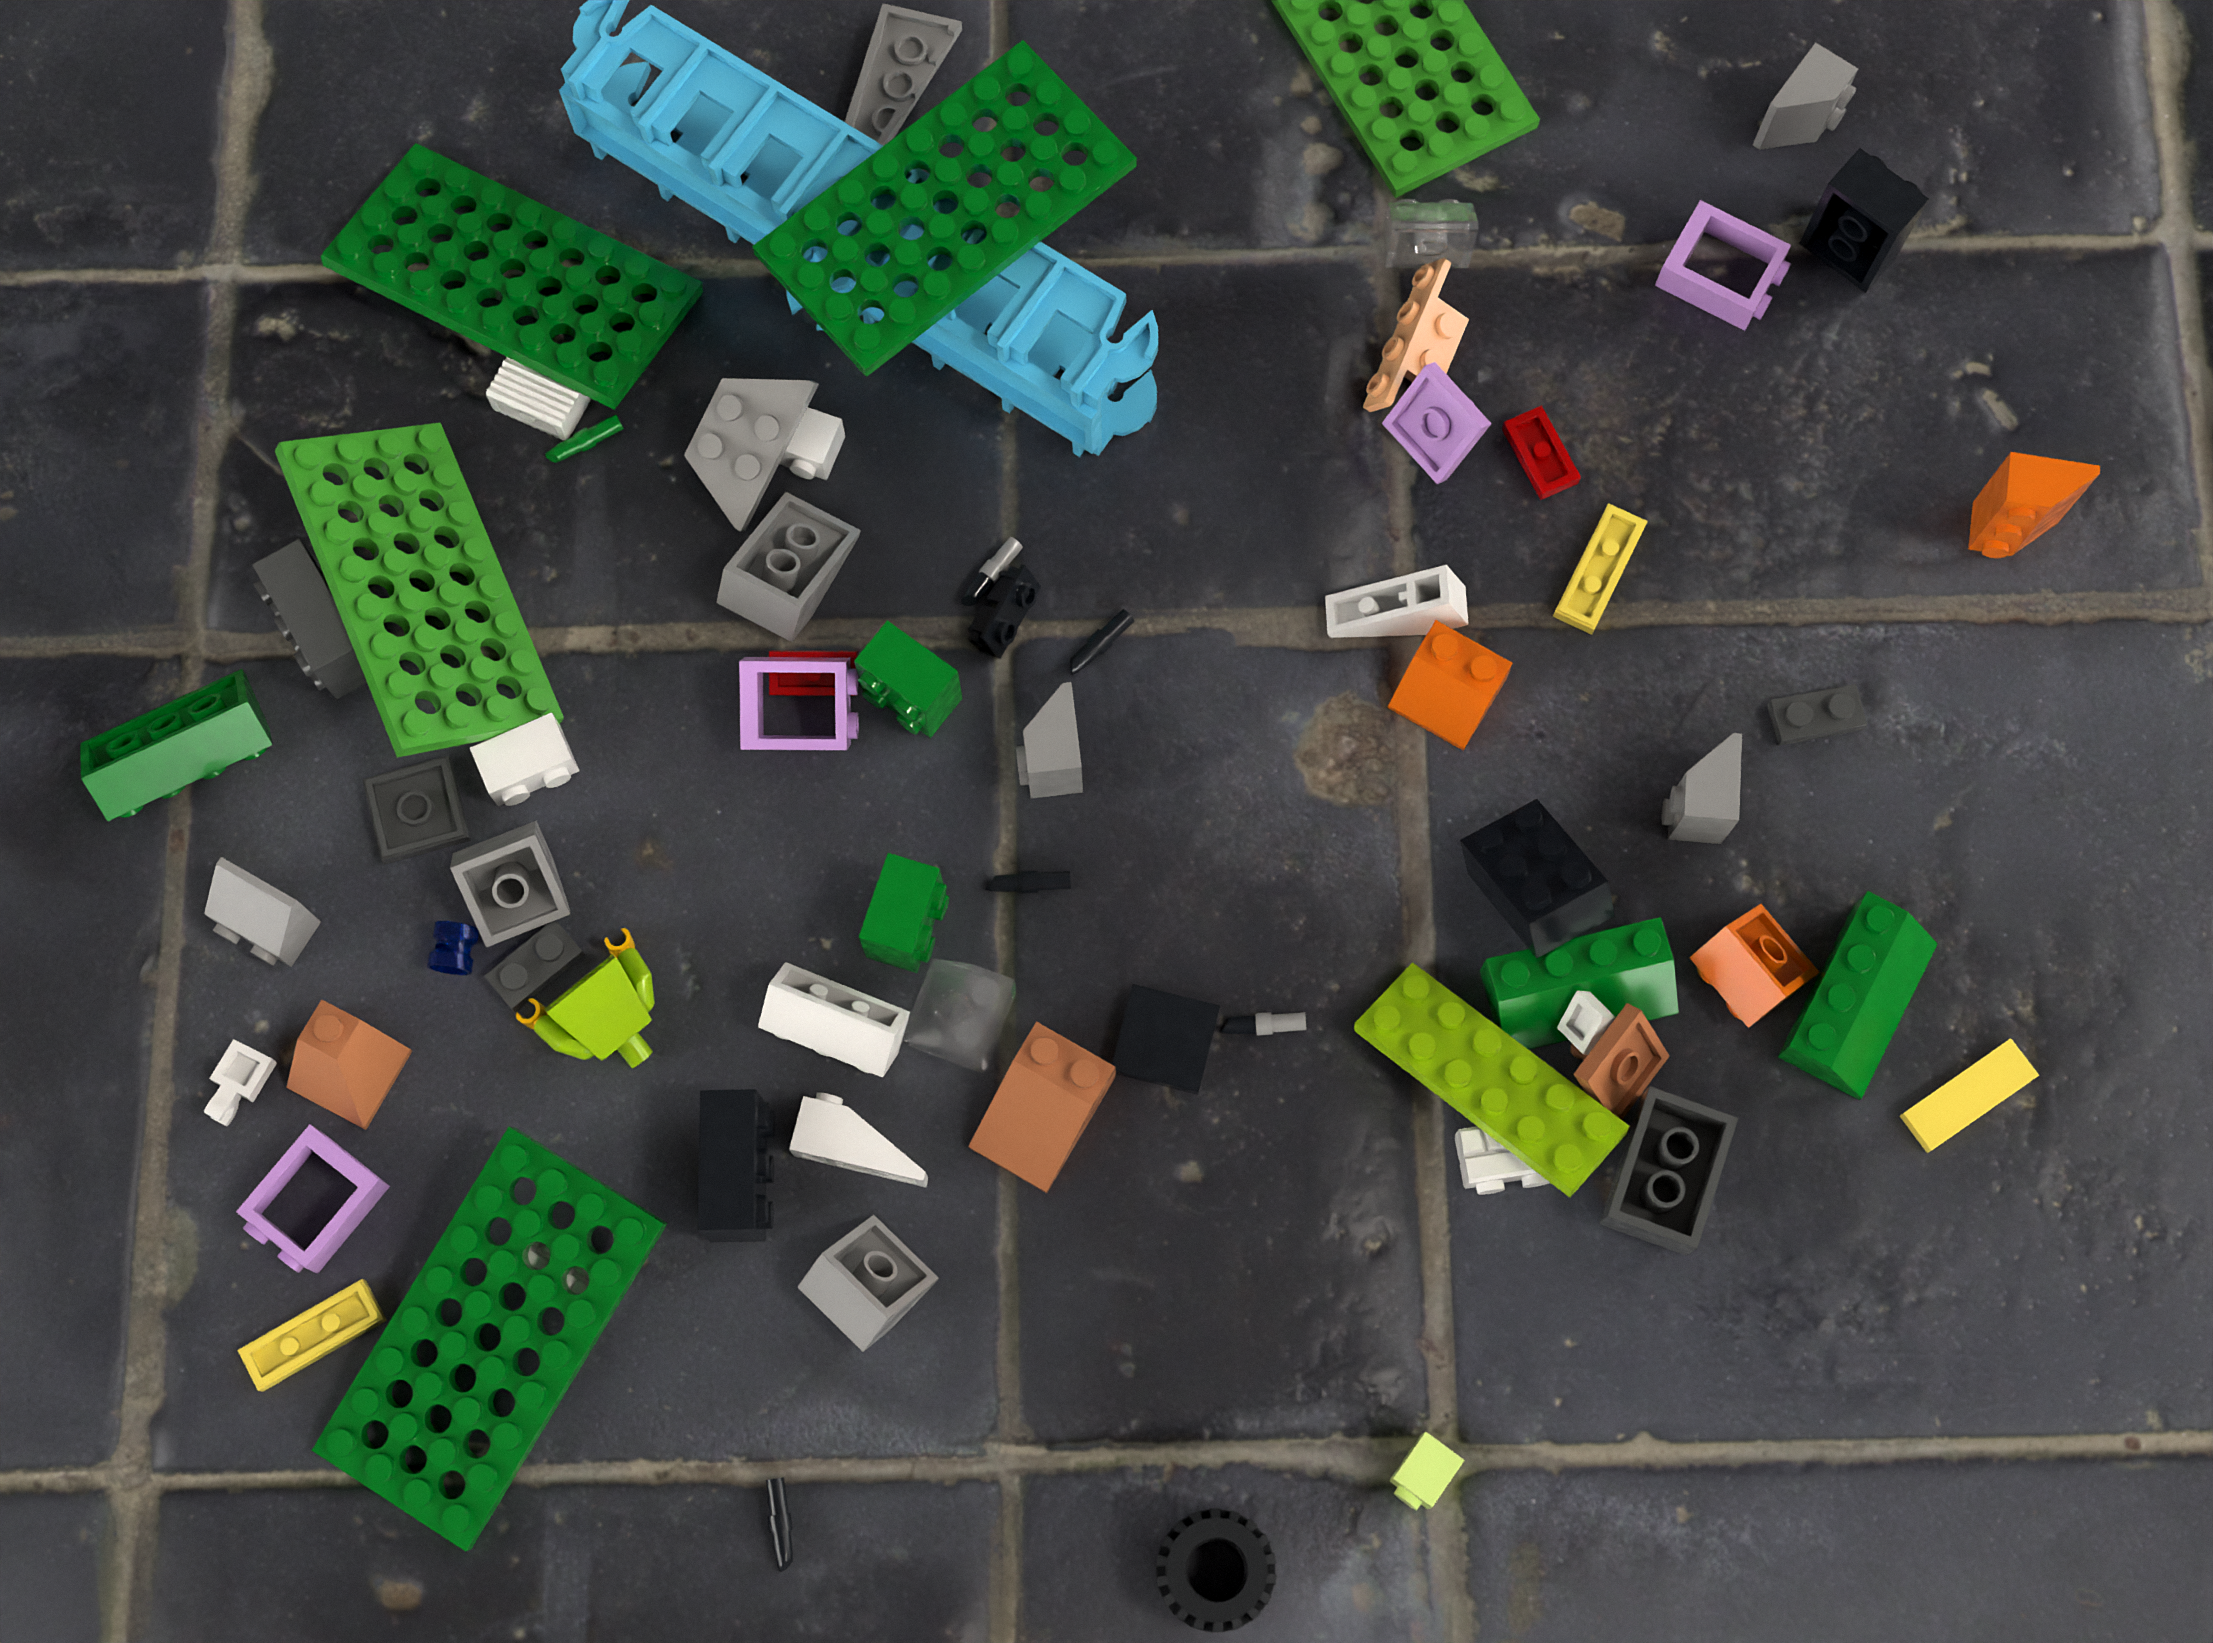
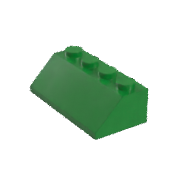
M240 669L80 743L81 779L107 821L119 816L122 818L130 817L138 813L145 804L157 798H171L179 794L186 785L200 778L204 780L214 778L220 775L228 765L241 759L248 761L259 757L267 750V747L272 745L270 727L243 669Z
M1867 891L1853 905L1778 1057L1858 1100L1862 1099L1938 943L1908 911Z
M1661 917L1575 937L1537 959L1529 949L1487 958L1480 969L1495 1025L1528 1050L1569 1041L1557 1026L1576 991L1591 992L1615 1017L1618 1016L1627 1003L1642 1010L1648 1021L1679 1013L1674 958Z

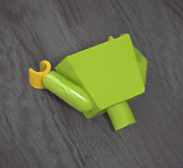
M622 928V933L626 938L622 945H611L608 937L604 940L610 953L607 959L547 1007L533 998L528 999L529 1002L535 1005V1014L531 1018L526 1019L517 1012L516 1018L526 1027L534 1029L535 1033L557 1052L582 1060L596 1056L602 1061L617 1050L631 1068H634L653 1053L651 1047L638 1032L652 1021L648 1012L653 1008L655 1000L652 973L639 952L635 949L630 932L626 928Z

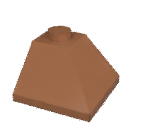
M321 999L297 1040L286 1088L366 1130L411 1055L412 1050L364 1021Z

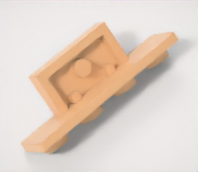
M1446 258L1424 264L1415 273L1412 279L1413 289L1408 301L1403 304L1398 312L1397 321L1399 322L1394 334L1383 347V360L1378 372L1367 385L1366 392L1368 395L1363 405V408L1367 411L1373 412L1391 406L1403 378L1405 377L1413 382L1424 366L1436 362L1447 373L1469 319L1438 298L1451 266V262Z

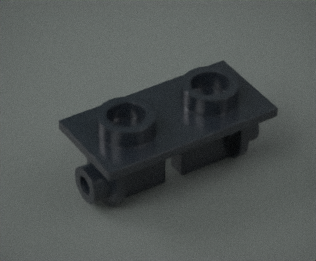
M1021 564L1019 569L1014 566H1008L1006 571L1002 570L1000 572V578L993 585L987 596L990 602L998 604L996 609L982 605L968 628L970 635L967 640L981 648L985 643L999 659H1001L1008 645L1015 639L1018 627L1029 608L1036 602L1041 588L1040 584L1023 564Z

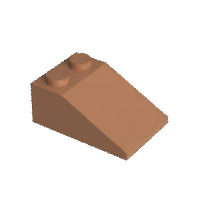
M1036 1021L1012 1061L968 1148L1041 1191L1048 1193L1114 1081L1116 1067Z

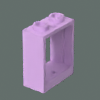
M1700 200L1662 266L1655 286L1745 331L1753 317L1761 320L1773 297L1767 295L1766 292L1771 283L1779 287L1791 265V263L1784 260L1791 245ZM1704 232L1768 263L1749 299L1685 267Z
M744 657L739 661L740 750H847L851 745V739H858L859 716L858 712H851V695H858L859 681L857 669H851L850 658ZM763 672L835 673L836 736L764 735Z
M309 1124L236 1212L248 1221L243 1227L248 1234L264 1245L270 1239L282 1249L277 1257L298 1273L303 1268H306L318 1274L390 1186L326 1134ZM315 1152L358 1188L305 1250L265 1218L262 1213L311 1154Z

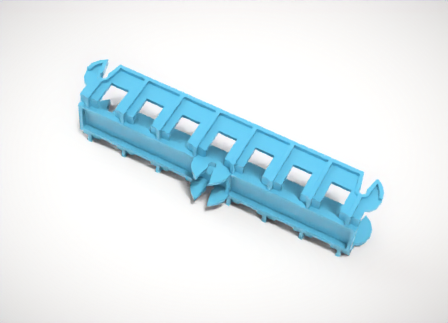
M588 0L579 7L581 13L573 26V44L576 51L561 68L565 84L559 90L574 133L591 143L595 157L602 160L606 154H609L656 183L661 198L669 201L675 195L725 226L728 239L734 243L740 237H743L752 244H756L883 147L880 143L653 5H650L623 26L618 36H609V34L616 30L629 0ZM631 52L647 61L629 63L620 67ZM650 64L662 70L661 74L635 106H631L633 102L638 100L651 72ZM672 130L682 135L676 143L671 138L670 133ZM917 168L911 170L906 175V179L911 183L919 184L926 181L930 174ZM742 173L748 176L743 185L740 177ZM882 194L873 200L872 205L877 209L886 210L895 204L896 199L891 195ZM944 198L936 202L934 209L939 213L948 214L953 212L958 204L952 199ZM848 220L839 226L838 232L845 236H852L861 230L862 225L857 221ZM911 224L905 226L901 230L900 235L904 239L915 240L922 236L924 230L918 225ZM973 228L967 230L963 234L962 239L969 244H978L985 239L986 234L980 229ZM1041 241L912 341V343L932 355L933 366L938 370H941L945 363L1001 397L1002 409L1010 414L1013 408L1017 407L1072 441L1073 453L1079 457L1085 450L1099 456L1113 435L1125 436L1138 431L1147 422H1151L1157 409V386L1151 370L1123 393V398L1120 401L1112 402L1108 399V396L1114 393L1118 382L1125 383L1138 378L1152 366L1158 352V325L1153 310L1123 334L1122 341L1110 343L1107 339L1114 334L1126 304V293ZM815 246L809 248L803 257L809 262H819L826 257L828 252L822 247ZM874 251L867 256L866 262L871 266L878 267L886 264L890 256L884 251ZM936 255L928 262L929 267L937 271L945 270L952 264L951 258L946 255ZM840 277L833 282L831 288L838 293H847L854 288L856 282L849 277ZM903 281L897 284L894 292L901 297H910L917 292L918 286L911 281ZM787 291L786 295L793 316L803 307ZM875 307L867 308L861 313L863 314L864 323L867 324L879 322L884 316V312ZM818 324L816 325L817 331L823 330ZM1059 369H1062L1065 372L1060 377V380H1058L1054 376Z

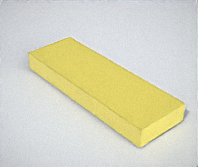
M1608 503L1553 617L1591 635L1593 634L1648 521Z
M2010 1038L1900 1115V1118L1924 1150L1929 1153L2038 1077L2039 1074Z
M361 1279L238 1349V1352L257 1390L264 1392L387 1320L367 1281Z

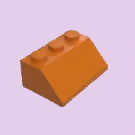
M2010 452L1973 501L1968 550L1981 551L1984 556L1990 558H2003L2014 555L2059 523L2098 477L2100 466Z

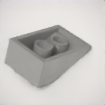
M785 492L724 567L716 603L793 642L813 616L859 538L861 530Z

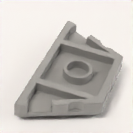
M721 379L684 456L731 524L738 531H746L819 383L811 380Z

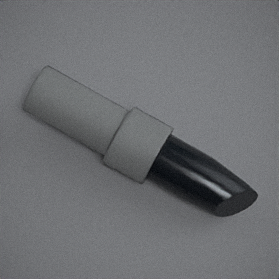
M1009 537L992 559H988L961 599V603L964 606L974 605L1000 578V572L1005 570L1022 550L1023 546L1013 537Z
M1265 1012L1256 1013L1253 1016L1230 1017L1224 1022L1220 1032L1224 1034L1257 1033V1036L1273 1035V1032L1307 1030L1305 1012L1285 1014Z

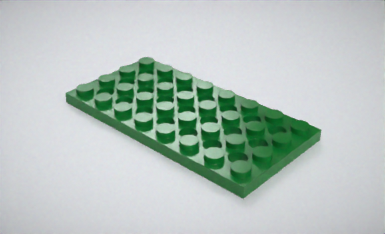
M1022 40L752 247L755 256L867 377L1137 167V158L1032 48ZM1014 92H1023L1030 97V100L1022 106L1011 105L1006 99ZM982 117L992 118L997 123L992 130L987 132L976 130L973 124ZM1043 121H1050L1058 126V130L1049 136L1038 134L1034 128ZM947 143H957L963 148L962 153L953 158L945 157L939 151ZM1009 147H1018L1025 152L1024 157L1015 162L1005 160L1001 154ZM1070 151H1080L1086 155L1087 159L1080 165L1072 166L1067 164L1063 157ZM917 168L924 169L930 174L926 181L919 184L911 183L906 179V175L911 170ZM979 172L989 175L992 179L987 186L981 188L973 187L967 181L971 175ZM1043 176L1051 179L1054 184L1049 190L1038 192L1030 187V182L1036 177ZM882 194L891 195L896 199L895 204L886 210L875 208L872 202L877 196ZM944 198L952 199L958 204L957 208L948 214L937 212L934 209V205ZM1010 202L1016 204L1020 211L1014 217L1004 218L996 213V209L999 205ZM848 220L857 221L862 225L861 230L852 236L842 235L838 232V228L843 222ZM911 224L918 225L924 230L922 236L915 240L904 239L900 232L905 226ZM976 228L984 231L986 237L978 244H969L962 239L963 234L969 229ZM818 246L827 250L826 257L819 262H809L803 257L805 252L811 247ZM874 251H884L890 256L888 262L882 266H871L866 262L867 256ZM936 255H946L952 260L950 267L942 271L930 268L928 262ZM840 277H849L856 282L854 288L847 293H838L831 286ZM903 281H911L918 286L917 292L910 297L898 296L894 289L897 284ZM871 307L878 308L884 312L883 318L874 324L864 323L859 318L865 309Z
M417 143L413 145L321 254L324 267L613 410L617 408L703 293L702 281ZM425 189L439 191L437 195L427 197L419 195ZM462 206H469L475 209L472 213H464L462 215L454 212ZM402 217L416 219L414 223L402 226L395 223ZM499 223L507 224L511 227L509 230L499 232L490 230L493 225ZM439 234H446L452 237L449 241H442L440 243L431 241L434 236ZM532 241H542L547 244L544 248H537L535 250L526 247ZM379 245L392 247L390 252L380 254L371 252L373 248ZM473 252H484L488 255L485 259L475 261L466 258ZM570 258L579 259L583 262L580 266L570 268L562 265L563 261ZM414 263H425L428 265L427 269L416 272L407 269ZM511 269L524 272L521 277L511 279L503 276L506 271ZM604 276H613L619 279L617 283L602 285L598 282ZM452 280H458L465 284L461 288H454L452 290L443 287L444 284ZM546 287H555L560 290L557 295H550L548 297L539 293L540 290ZM643 293L651 294L655 297L653 301L639 303L634 300L637 295ZM487 298H495L501 301L498 306L488 308L480 305V302ZM581 305H592L597 308L595 312L584 315L575 311ZM523 316H532L537 319L536 323L525 326L516 323L517 319ZM621 322L629 323L633 326L631 330L616 332L612 329L615 324ZM559 334H569L574 337L571 342L562 344L552 340ZM595 352H606L611 356L608 360L600 362L589 359V356Z
M508 1127L311 1451L462 1550L468 1551L472 1549L668 1223L517 1128ZM524 1177L531 1179L536 1186L534 1199L526 1205L520 1203L514 1193L517 1182ZM563 1201L569 1203L575 1212L573 1223L566 1229L558 1227L553 1220L554 1208ZM500 1217L506 1219L512 1229L510 1239L503 1245L495 1243L490 1235L492 1223ZM600 1226L610 1229L614 1238L611 1249L606 1253L597 1252L591 1243L594 1230ZM537 1242L544 1243L550 1251V1260L542 1269L534 1268L528 1258L530 1248ZM474 1258L482 1260L487 1268L486 1278L479 1285L472 1284L466 1277V1266ZM576 1266L583 1268L589 1276L588 1287L581 1294L572 1292L567 1285V1275ZM513 1282L520 1284L526 1294L524 1304L517 1310L508 1307L504 1301L505 1289ZM450 1298L458 1301L462 1307V1317L454 1326L447 1324L441 1316V1308L445 1301ZM550 1307L559 1309L564 1316V1326L557 1334L547 1332L542 1323L543 1315ZM487 1323L497 1326L501 1333L500 1343L494 1350L484 1348L479 1339L480 1331ZM424 1339L431 1340L437 1347V1359L431 1366L423 1365L417 1358V1347ZM525 1348L533 1349L540 1359L539 1368L532 1375L523 1373L518 1366V1356ZM462 1364L470 1365L476 1373L475 1385L469 1391L460 1389L455 1382V1372ZM399 1380L408 1382L413 1390L412 1400L405 1407L398 1405L392 1397L393 1386ZM500 1389L510 1391L515 1399L514 1409L508 1416L499 1414L493 1405L494 1396ZM438 1404L445 1406L451 1413V1424L444 1432L436 1430L430 1421L431 1411ZM375 1420L382 1422L388 1430V1439L382 1447L372 1445L367 1436L368 1427ZM476 1429L484 1431L490 1439V1448L483 1457L475 1455L469 1448V1437ZM413 1445L422 1448L427 1457L426 1465L421 1472L412 1471L406 1464V1453ZM451 1470L459 1472L464 1477L465 1490L460 1497L449 1495L444 1488L445 1476Z

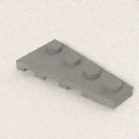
M883 3L845 123L883 146L891 141L898 133L960 35L962 22Z

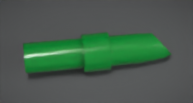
M615 414L590 428L585 427L574 433V436L546 452L545 456L551 462H560L581 451L585 452L597 446L596 443L624 430Z

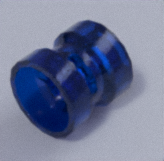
M453 921L435 922L433 938L436 941L435 949L429 952L427 968L451 975H471L474 960L470 954L472 947L477 945L478 928Z

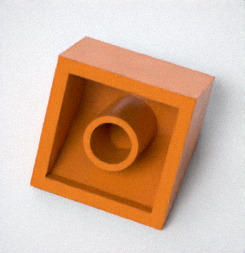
M1435 620L1411 660L1388 708L1464 751L1506 681L1513 663Z
M1759 904L1725 926L1689 957L1696 965L1700 977L1706 983L1713 985L1726 1001V1006L1730 1013L1737 1019L1742 1020L1748 1028L1820 973L1762 904Z

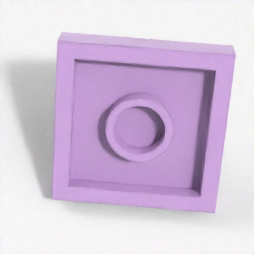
M1436 362L1424 366L1382 422L1436 484L1442 483L1450 477L1492 424Z

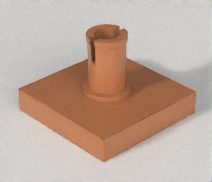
M1628 1003L1588 1055H1583L1571 1044V1054L1577 1059L1584 1060L1573 1075L1585 1093L1621 1120H1623L1669 1058L1668 1052L1642 1010Z

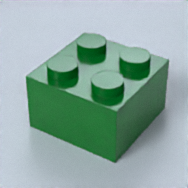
M888 620L854 660L859 677L858 681L863 689L862 696L880 710L886 706L898 715L896 720L906 730L915 735L921 731L931 739L962 700L958 671Z
M891 853L887 854L859 934V940L866 958L914 973L918 972L921 961L929 962L936 939L931 936L935 920H943L950 896L945 895L947 885L943 884L940 868Z

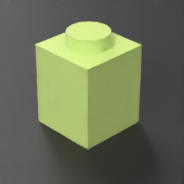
M1424 1432L1389 1480L1397 1486L1393 1494L1414 1510H1417L1420 1505L1430 1509L1434 1506L1465 1460L1433 1436Z

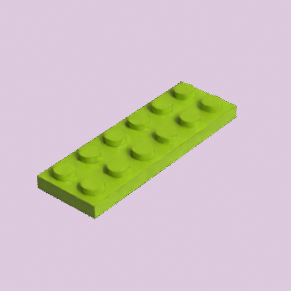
M1413 962L1355 1022L1354 1031L1569 1198L1628 1132V1124Z

